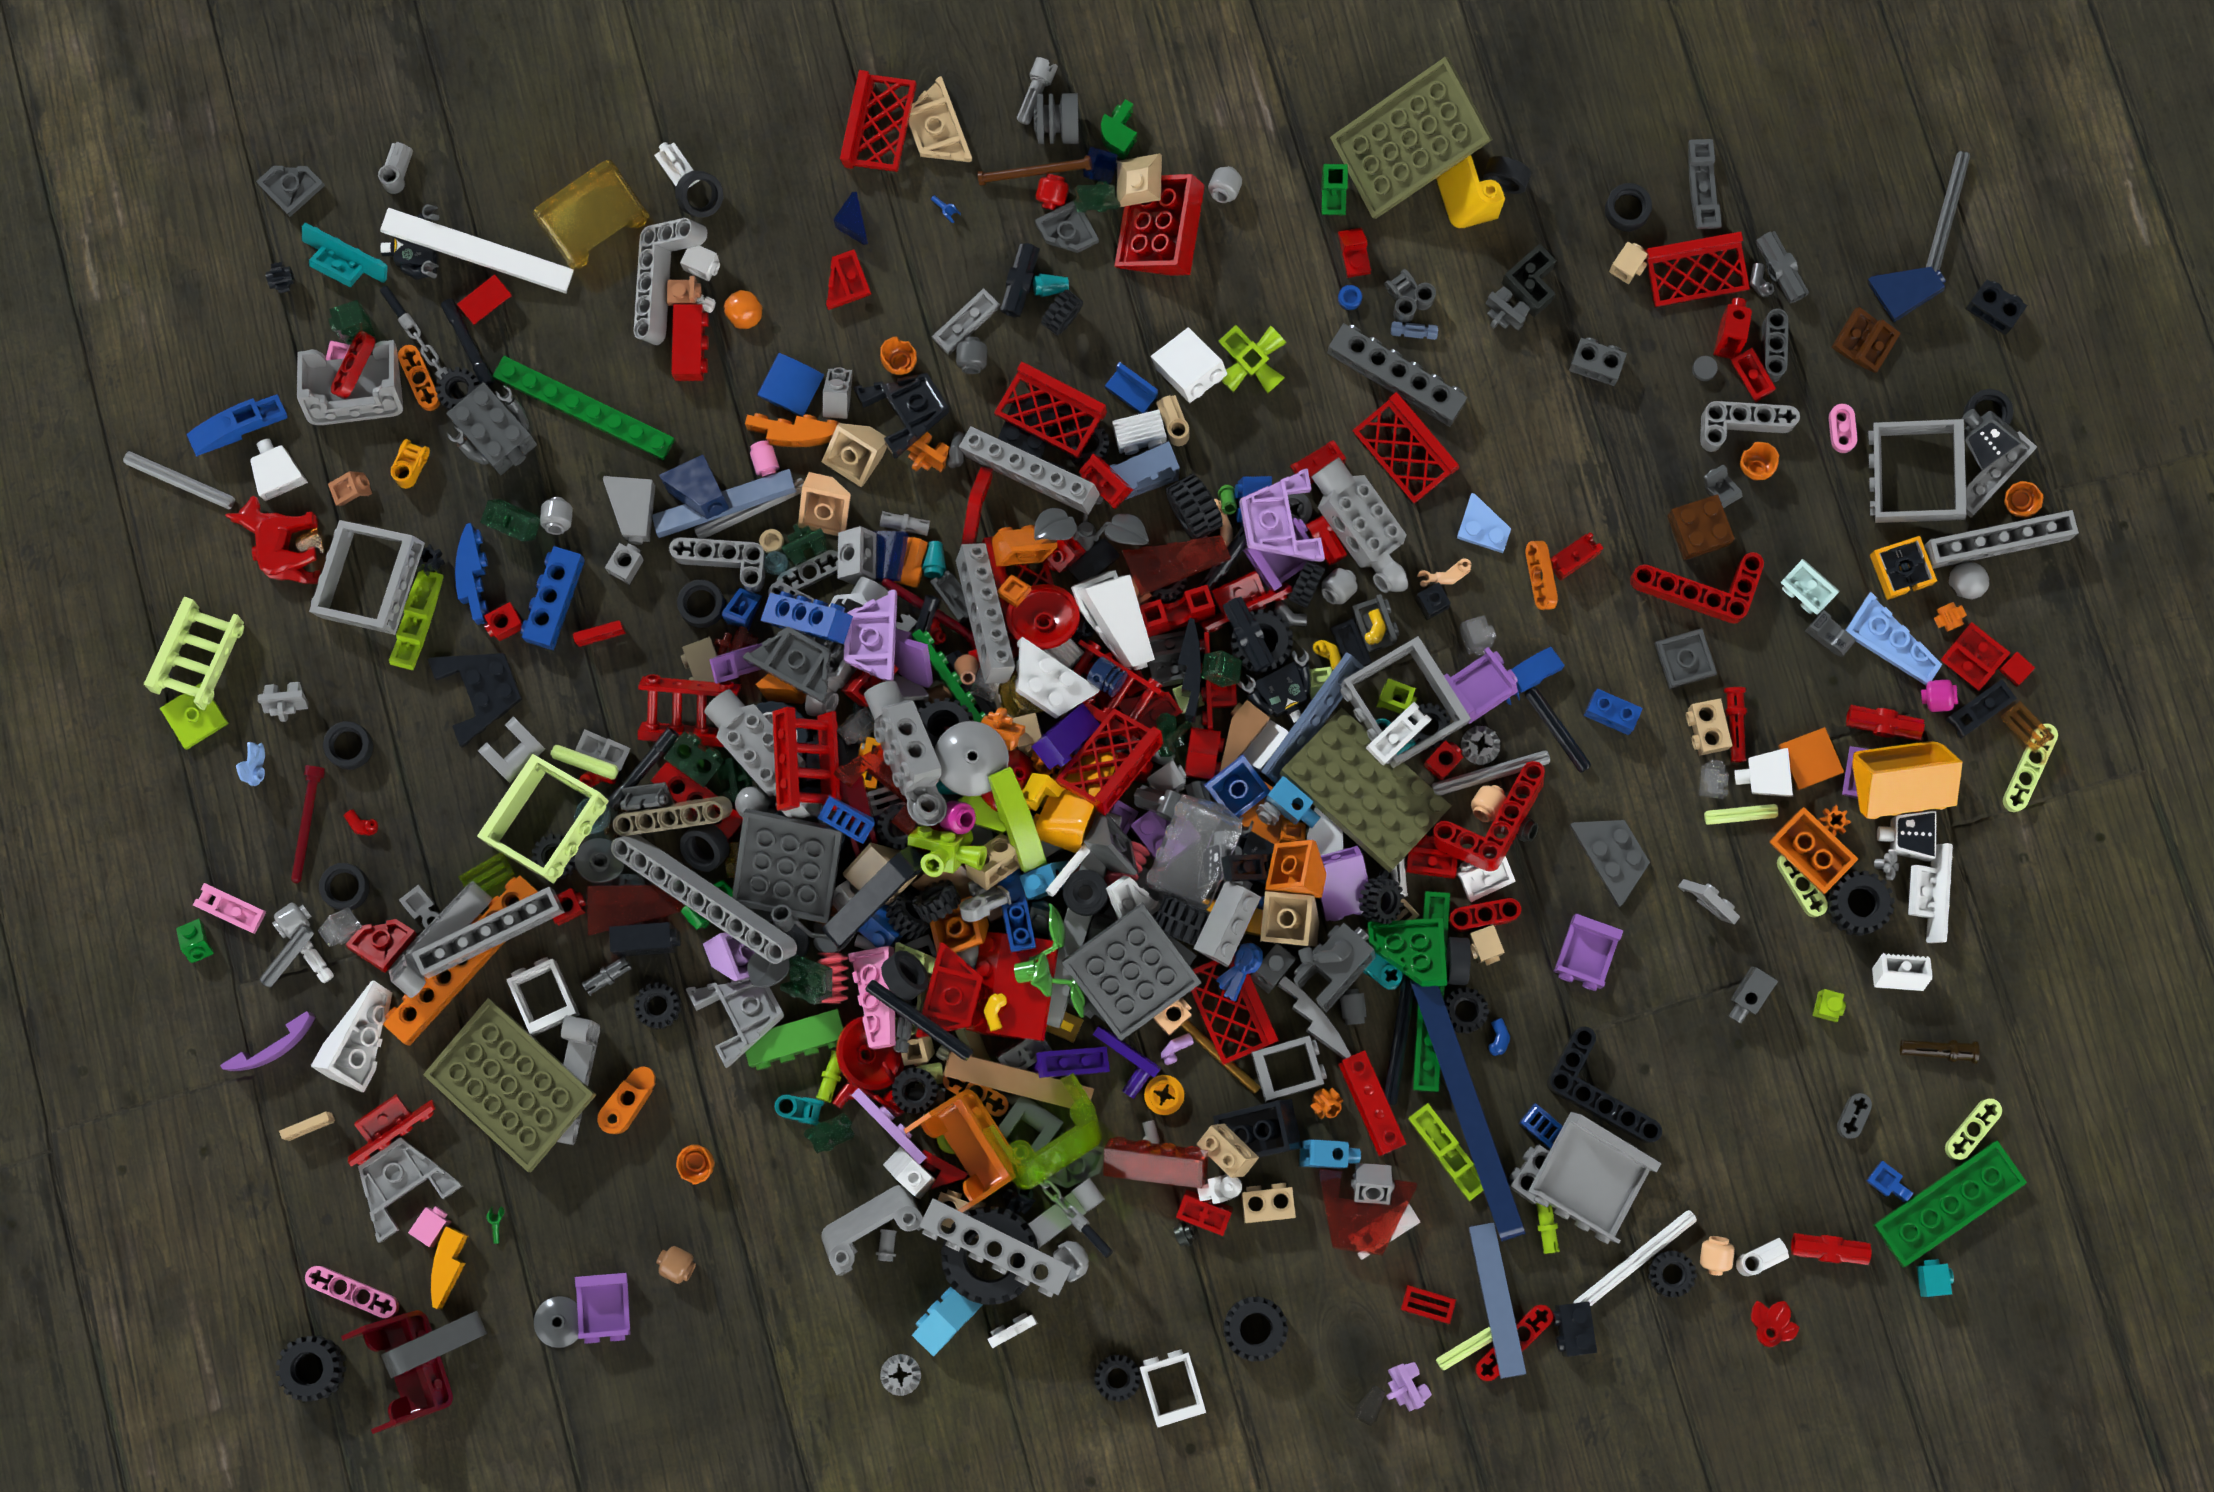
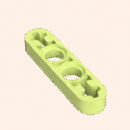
M2042 724L2034 730L2003 797V805L2008 811L2018 812L2027 806L2058 738V731L2053 725ZM2047 730L2048 736L2051 739L2045 740L2042 746L2034 745V743H2041L2043 735L2040 732ZM2035 750L2041 754L2042 759L2040 763L2036 764L2030 760L2029 754L2031 751ZM2022 772L2030 774L2032 778L2030 785H2023L2020 782L2019 776ZM2019 790H2023L2018 797V801L2021 804L2013 806V800L2010 797H2014Z

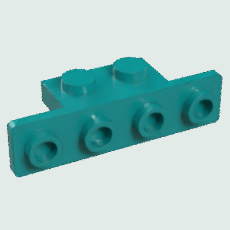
M307 223L303 224L302 241L318 249L309 259V267L348 287H351L363 273L382 283L387 280V264L383 263L380 259H376L360 249L342 242L339 238L333 237L317 227Z

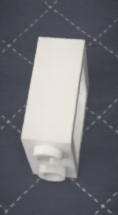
M548 957L534 963L535 967L528 970L521 968L512 972V977L506 979L529 1034L533 1036L563 1023L566 1015L573 1017L580 1015L557 961L554 959L549 960ZM552 970L567 1006L534 1021L519 985Z
M1182 1349L1167 1353L1168 1359L1159 1361L1157 1356L1144 1360V1366L1140 1367L1157 1428L1206 1413L1189 1353L1183 1354ZM1184 1361L1197 1404L1160 1415L1148 1371Z

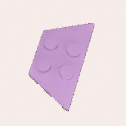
M890 590L888 595L876 601L872 599L862 607L847 612L853 618L844 642L845 663L884 681H894L896 590Z
M859 1088L852 1094L860 1105L919 1165L927 1158L909 1140L913 1135L910 1132L905 1133L903 1130L905 1127L901 1123L896 1126L892 1122L895 1117L884 1106L879 1109Z

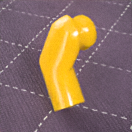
M1375 609L1368 613L1373 625L1370 632L1365 634V641L1369 645L1381 642L1387 630L1380 609Z
M1319 640L1313 644L1314 653L1329 659L1331 668L1334 670L1341 660L1338 647L1325 640Z
M1002 993L991 995L984 1008V1014L990 1031L1002 1028L998 1012L1007 1003L1006 996Z

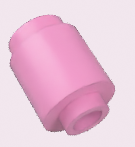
M760 441L750 446V456L757 476L766 477L775 474L780 467L774 448L769 444V441Z

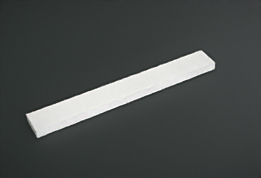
M391 208L387 209L380 229L382 233L565 294L574 273V269Z

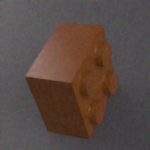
M1718 494L1674 508L1667 515L1684 561L1728 547L1735 540Z

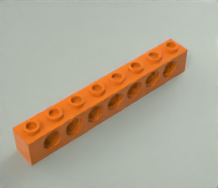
M522 876L513 877L506 884L505 892L500 897H494L488 904L489 909L483 915L479 914L471 924L508 907L509 901L514 897H518L520 901L539 891ZM505 942L468 959L464 965L458 964L446 970L451 973V979L446 984L441 982V975L446 971L429 979L425 977L426 983L419 993L413 998H409L405 994L402 998V1004L398 1008H392L385 1016L387 1020L383 1025L402 1043L410 1046ZM428 990H433V1000L426 1003L423 998L424 993ZM415 1008L417 1011L416 1018L413 1021H408L406 1018L407 1012Z

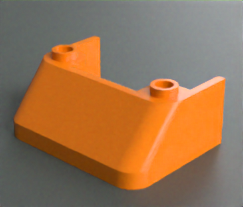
M970 1089L960 1092L903 1129L905 1133H908L921 1125L924 1132L930 1137L938 1138L941 1135L945 1137L970 1176L963 1183L964 1194L970 1202L958 1209L962 1213L1003 1187L1022 1172V1165L978 1095Z

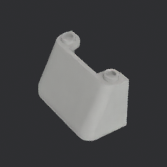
M384 340L375 344L373 355L369 356L352 393L346 399L331 393L332 382L344 359L326 360L323 353L314 349L298 352L297 399L309 423L313 425H329L394 417L402 413L403 398L397 347L394 340Z
M903 1185L890 1188L823 1229L821 1239L836 1275L843 1276L853 1270L852 1265L855 1261V1254L858 1252L853 1242L893 1218L900 1229L904 1231L916 1229L920 1231L923 1229L919 1225L924 1214L914 1196Z

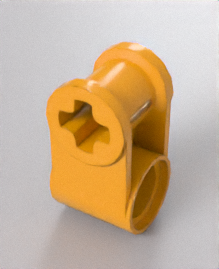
M408 439L402 442L398 455L391 467V476L398 486L405 489L414 486L429 457V447L424 446L422 448L412 444L411 440ZM409 471L407 477L399 478L401 472Z

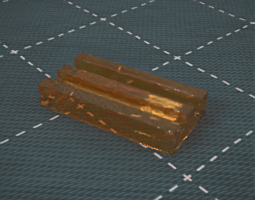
M2020 701L2001 716V720L2034 754L2039 751L2040 747L2043 748L2048 741L2054 739V735ZM2017 710H2020L2042 732L2043 738L2016 713ZM2010 716H2012L2035 739V741L2037 742L2036 744H2034L2019 729V727L2009 718Z

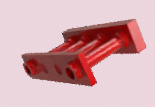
M1080 639L1078 644L1086 650L1073 669L1076 674L1082 675L1094 655L1099 658L1103 656L1128 673L1125 683L1119 692L1111 698L1106 707L1103 706L1100 710L1093 706L1096 702L1094 699L1097 694L1082 702L1096 720L1102 723L1114 708L1117 709L1134 680L1147 688L1129 714L1130 718L1137 721L1155 693L1164 698L1166 693L1161 690L1163 685L1152 678L1146 681L1100 652L1102 647L1095 642L1089 640L1086 643ZM1116 719L1110 724V729L1112 730L1125 728L1124 722L1120 723ZM1136 732L1129 733L1130 741H1136L1139 734ZM1121 734L1123 737L1127 739L1126 734Z
M655 674L643 676L638 685V690H648L647 721L642 722L638 729V740L657 741L667 727H670L679 734V738L674 743L724 747L716 738L719 729L706 725L704 710L707 707V695L718 696L723 691L730 689L738 696L741 684H734V682L728 680L715 683L660 678L659 675ZM658 691L672 692V723L670 724L657 721ZM682 693L697 695L696 725L694 726L682 723Z
M784 707L772 711L777 810L787 811L800 807V802L819 803L823 807L829 795L841 801L836 711L818 715V720L796 718L795 707ZM796 728L818 730L819 744L797 743ZM797 753L819 754L820 769L798 767ZM799 777L821 779V794L800 792ZM834 805L831 812H835L838 807Z
M1364 1050L1343 1059L1342 1063L1338 1064V1067L1378 1157L1406 1145L1366 1051Z

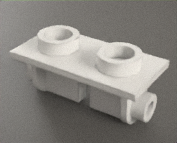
M667 142L662 143L659 146L660 151L654 155L675 186H677L679 179L684 174L694 171L675 143L669 145ZM700 180L694 181L689 187L699 182Z

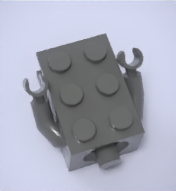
M483 382L446 413L456 425L454 428L458 430L456 438H452L449 433H447V437L451 441L457 442L458 448L468 459L482 465L489 463L501 476L513 465L521 464L526 458L525 455L537 446V443L527 431L530 425L526 411L515 397H511V390L503 385L507 389V395L501 397L497 391L495 395ZM500 400L506 401V402H505V405L507 406V408L504 406V404H503Z
M1345 923L1340 927L1336 925L1327 935L1329 940L1324 945L1319 944L1313 951L1311 947H1308L1298 952L1302 964L1294 972L1296 975L1294 978L1296 986L1301 989L1317 972L1330 982L1316 998L1319 1007L1326 1013L1376 958L1374 948L1366 942L1370 936L1360 927L1353 931Z

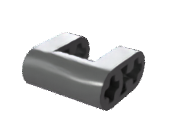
M1020 1096L998 1128L1005 1139L1008 1138L1020 1120H1023L1040 1133L1026 1153L1037 1161L1064 1122L1031 1098Z

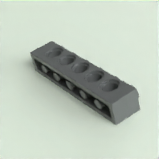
M1342 324L1328 346V355L1392 393L1397 392L1405 401L1451 427L1467 400V396L1464 395L1465 393L1460 388L1448 386L1443 383L1444 380L1440 376L1428 374L1423 371V367L1413 361L1410 363L1403 359V356L1394 349L1388 350L1383 347L1378 339L1374 337L1368 338L1361 334V330L1356 326ZM1360 345L1363 351L1356 353L1352 351L1351 346ZM1373 357H1380L1384 363L1376 365L1371 359ZM1400 369L1403 371L1404 376L1396 377L1392 374V371ZM1416 381L1422 382L1425 388L1418 390L1414 388L1413 383ZM1442 394L1446 400L1437 402L1433 395Z

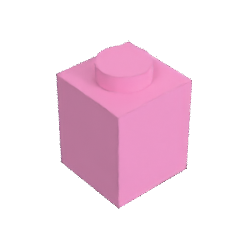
M436 1206L433 1209L425 1207L408 1233L426 1246L435 1247L445 1227L449 1226L451 1221L446 1218L448 1214Z

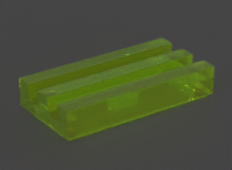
M500 852L458 877L465 888L472 881L477 884L506 868V872L480 886L486 891L515 873L505 855ZM498 861H502V863L486 871L485 873L479 875L469 882L467 881V879L492 866Z

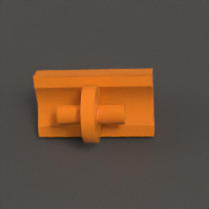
M926 432L907 449L911 452L908 458L914 461L912 469L918 471L922 467L928 471L932 466L939 472H942L946 466L950 447L940 442L935 449L931 448L928 444L931 442L932 436Z
M1002 707L998 708L995 713L989 712L988 716L985 715L980 722L996 730L1003 738L1009 751L1018 746L1019 737L1025 733V726L1013 723V718L1007 716V709Z

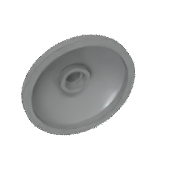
M967 721L950 727L939 738L934 750L941 765L940 781L949 790L963 796H979L990 792L991 786L988 776L1008 768L1009 755L1003 738L992 727L980 722ZM968 753H975L977 759L970 761L967 757Z

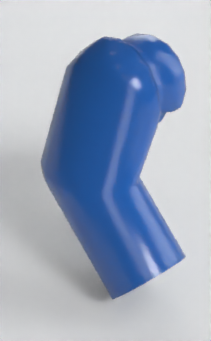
M1500 1018L1491 1022L1496 1038L1494 1043L1489 1044L1488 1048L1493 1056L1504 1054L1510 1042V1034L1503 1019Z

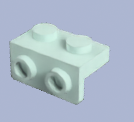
M1804 559L1781 581V584L1784 585L1783 591L1790 597L1796 596L1801 600V607L1809 614L1814 612L1818 615L1839 593L1835 586Z

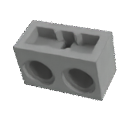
M1537 1145L1535 1148L1530 1147L1522 1158L1525 1160V1163L1520 1169L1516 1167L1508 1177V1180L1511 1181L1509 1184L1510 1189L1531 1204L1537 1203L1534 1201L1536 1196L1524 1190L1520 1182L1524 1176L1530 1177L1532 1181L1537 1176L1540 1169L1535 1165L1536 1157L1543 1156L1546 1159L1549 1153L1541 1145Z

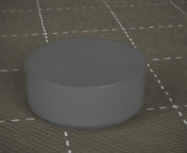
M1710 356L1699 357L1692 366L1693 375L1700 381L1711 380L1718 369L1716 361Z

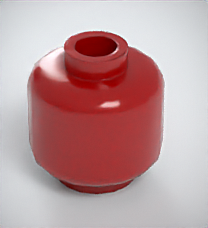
M1046 174V177L1040 178L1036 200L1042 203V208L1056 210V206L1061 207L1065 205L1069 185L1064 182V177Z

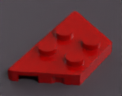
M941 942L922 1014L947 1032L972 1026L984 977L946 944ZM919 1028L917 1029L916 1037L929 1036Z

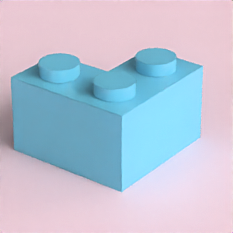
M950 1287L940 1297L943 1301L940 1303L936 1300L927 1310L930 1315L925 1313L916 1322L918 1329L912 1336L934 1357L983 1304L968 1300Z

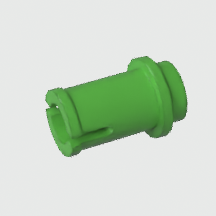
M1224 485L1218 491V498L1222 505L1221 509L1227 515L1233 514L1237 508L1235 488L1231 485Z

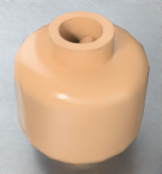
M1496 785L1482 786L1471 802L1473 815L1482 822L1494 821L1506 799L1503 789Z
M1710 1236L1709 1240L1702 1243L1700 1264L1708 1269L1707 1273L1711 1275H1723L1724 1271H1729L1733 1267L1735 1248L1729 1243L1727 1238Z

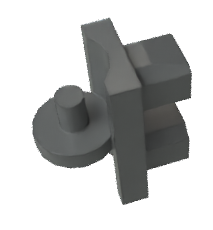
M1504 286L1496 293L1492 291L1485 303L1491 308L1487 313L1493 319L1490 326L1494 329L1499 324L1506 329L1511 325L1519 331L1525 322L1530 307L1520 301L1512 308L1507 302L1512 298L1513 294Z

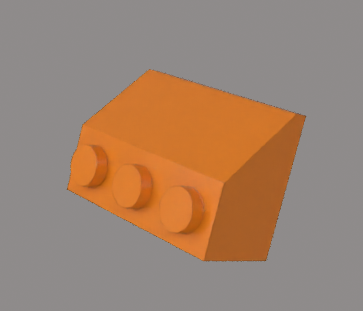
M1805 807L1797 811L1769 842L1823 894L1858 860Z

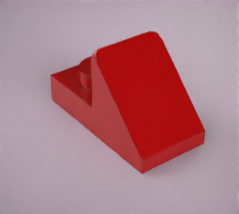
M1362 228L1339 231L1338 237L1347 278L1371 274L1366 249L1368 242Z
M926 1150L922 1151L927 1157L922 1166L934 1173L937 1169L941 1170L931 1189L967 1179L968 1173Z

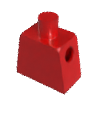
M1733 298L1732 303L1728 304L1720 322L1713 355L1729 359L1740 355L1748 338L1752 310L1746 307L1745 299Z

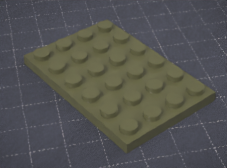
M1448 57L1442 58L1330 137L1343 163L1348 164V173L1372 218L1375 219L1493 140Z
M1341 708L1283 767L1279 774L1287 778L1312 799L1314 806L1391 873L1452 805L1442 796L1436 795L1433 788L1405 763H1401L1394 768L1391 767L1390 763L1383 766L1366 749L1372 742L1367 735V730Z
M487 998L423 1074L527 1172L534 1170L596 1096L588 1086L490 998Z

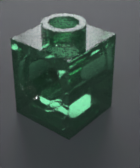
M1222 650L1204 654L1201 678L1220 687L1238 684L1242 660Z

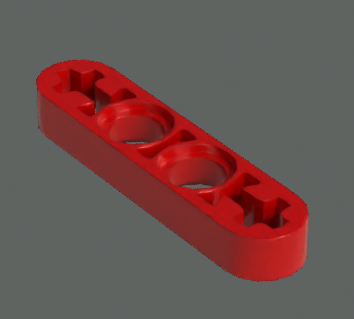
M1546 1305L1534 1306L1516 1323L1517 1329L1524 1326L1530 1331L1529 1339L1523 1342L1520 1341L1522 1352L1551 1324L1553 1313ZM1537 1310L1540 1312L1545 1310L1547 1312L1545 1314L1547 1320L1546 1322L1538 1321L1534 1326L1539 1329L1535 1332L1533 1327L1525 1321L1529 1318L1530 1322H1533L1537 1318L1535 1312ZM1494 1346L1475 1366L1476 1375L1481 1380L1492 1381L1500 1375L1497 1364L1491 1368L1493 1372L1491 1376L1488 1374L1483 1376L1481 1374L1483 1371L1481 1365L1483 1363L1489 1365L1493 1361V1359L1489 1358L1492 1353L1496 1359Z

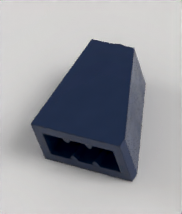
M1932 266L1872 276L1868 279V285L1893 322H1896L1943 292L1945 288L1944 283L1946 282L1942 273L1939 270L1935 272Z
M704 455L698 456L659 475L669 494L704 518L710 519L729 510Z

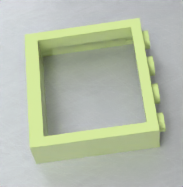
M532 754L477 837L554 884L557 878L563 874L564 868L571 857L577 853L583 839L591 832L597 818L605 811L609 801L600 792ZM545 773L590 798V800L543 868L499 841Z

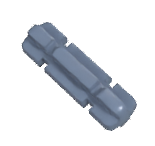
M1394 321L1391 325V335L1401 336V334H1404V337L1423 338L1425 336L1427 339L1435 340L1438 336V326L1428 325V327H1425V324L1406 323L1403 325L1402 322Z

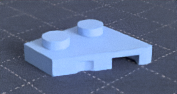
M1471 493L1457 539L1503 553L1511 528L1478 496Z

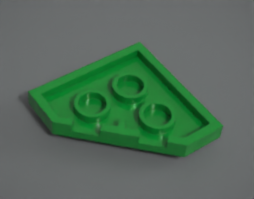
M1443 918L1392 921L1390 924L1368 922L1369 945L1374 948L1375 953L1422 987L1447 985Z

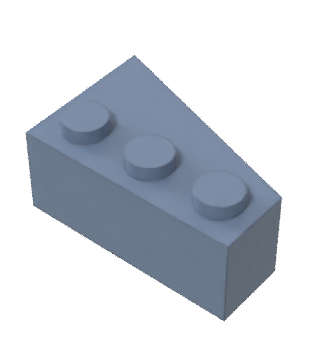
M1169 441L1138 456L1129 458L1118 465H1110L1134 489L1126 499L1179 480L1180 467Z

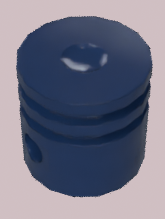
M1102 656L1092 666L1088 673L1087 681L1113 697L1125 683L1128 673Z

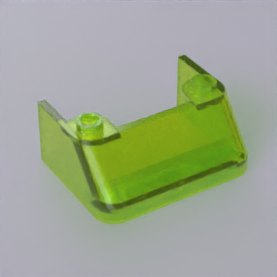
M1074 1073L1061 1078V1081L1074 1100L1070 1107V1117L1076 1126L1038 1151L1034 1152L1030 1144L1024 1140H1016L1006 1145L994 1124L982 1129V1132L1015 1185L1020 1189L1028 1190L1034 1188L1098 1146L1102 1140V1132L1095 1107Z

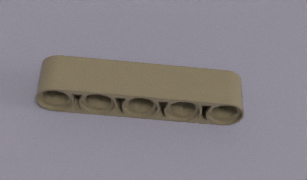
M718 796L668 804L661 808L655 806L633 809L631 812L626 811L616 816L613 820V829L620 836H630L712 824L725 819L732 813V803L728 798ZM715 805L719 807L720 814L715 811ZM692 808L697 811L698 817L693 815ZM670 812L674 814L675 821L671 819ZM648 815L652 818L653 824L648 821ZM625 819L630 821L631 827H628Z

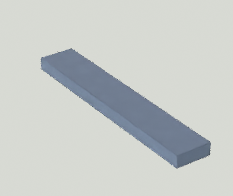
M790 469L722 491L721 493L729 510L710 519L704 518L685 504L653 514L652 518L658 538L797 491Z
M1345 653L1261 770L1273 783H1278L1282 778L1279 772L1319 732L1342 700L1343 696L1340 691L1342 687L1340 685L1343 680L1364 668L1351 654Z
M1494 1223L1469 1227L1500 1379L1525 1375L1526 1369Z

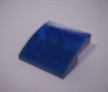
M873 531L876 533V579L873 581L882 582L885 578L892 581H901L908 534L901 531Z

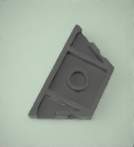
M787 626L778 632L775 637L762 642V646L753 652L744 654L743 658L745 661L825 704L831 651L827 647Z
M1592 821L1570 824L1571 830L1617 907L1622 906L1650 863L1626 821Z

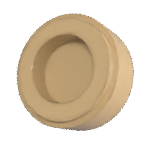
M775 529L764 531L759 540L764 552L771 555L779 553L785 543L782 534Z

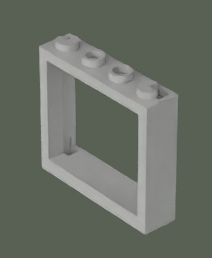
M1964 419L1873 423V431H1868L1869 445H1874V454H1869V469L1874 468V477H1870L1869 482L1870 492H1875V501H1870V516L1875 515V523L1966 520ZM1953 433L1955 510L1883 512L1881 436Z
M339 520L333 534L330 550L326 555L322 574L318 579L315 595L311 600L309 612L322 619L395 635L425 543L413 535ZM354 533L402 543L377 619L329 609Z
M1419 636L1347 677L1340 685L1342 687L1340 689L1342 696L1347 702L1350 701L1355 708L1353 711L1359 722H1364L1368 729L1367 735L1373 741L1382 733V730L1354 686L1410 653L1454 721L1403 753L1395 754L1386 763H1390L1392 768L1467 725L1471 720Z

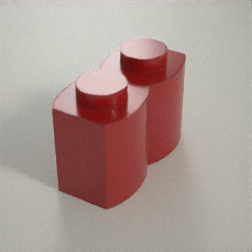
M1191 727L1185 764L1186 778L1209 781L1220 773L1221 762H1216L1218 752H1223L1225 738H1220L1221 731Z

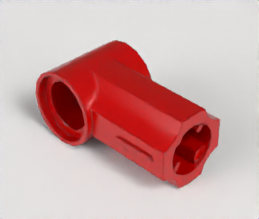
M1323 515L1305 524L1307 527L1306 532L1310 539L1321 538L1328 566L1339 562L1347 556L1337 535Z

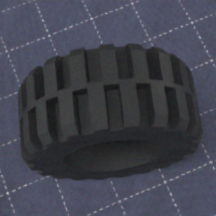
M995 1206L979 1207L965 1213L1039 1250L1037 1239L1031 1227L1016 1213ZM955 1222L951 1225L950 1230L946 1234H951L952 1232H954L956 1228ZM974 1230L966 1232L964 1236L965 1242L969 1245L978 1233ZM944 1240L941 1254L942 1267L946 1278L955 1291L968 1300L986 1305L1000 1304L1019 1296L1028 1287L1016 1281V1274L1010 1271L1003 1277L995 1280H986L978 1277L968 1266L967 1250L961 1247L958 1252L946 1246L947 1240ZM1015 1253L1012 1266L1014 1268H1021L1025 1264V1257L1021 1253ZM1038 1265L1034 1268V1275L1037 1271Z

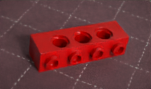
M670 758L651 780L653 784L666 782L675 803L692 801L696 798L718 797ZM677 783L685 784V790L681 794L673 792V788ZM715 805V811L720 813L719 807ZM692 808L693 815L698 817L697 811ZM733 809L732 813L723 819L721 823L713 825H716L723 831L730 845L742 830L743 818Z

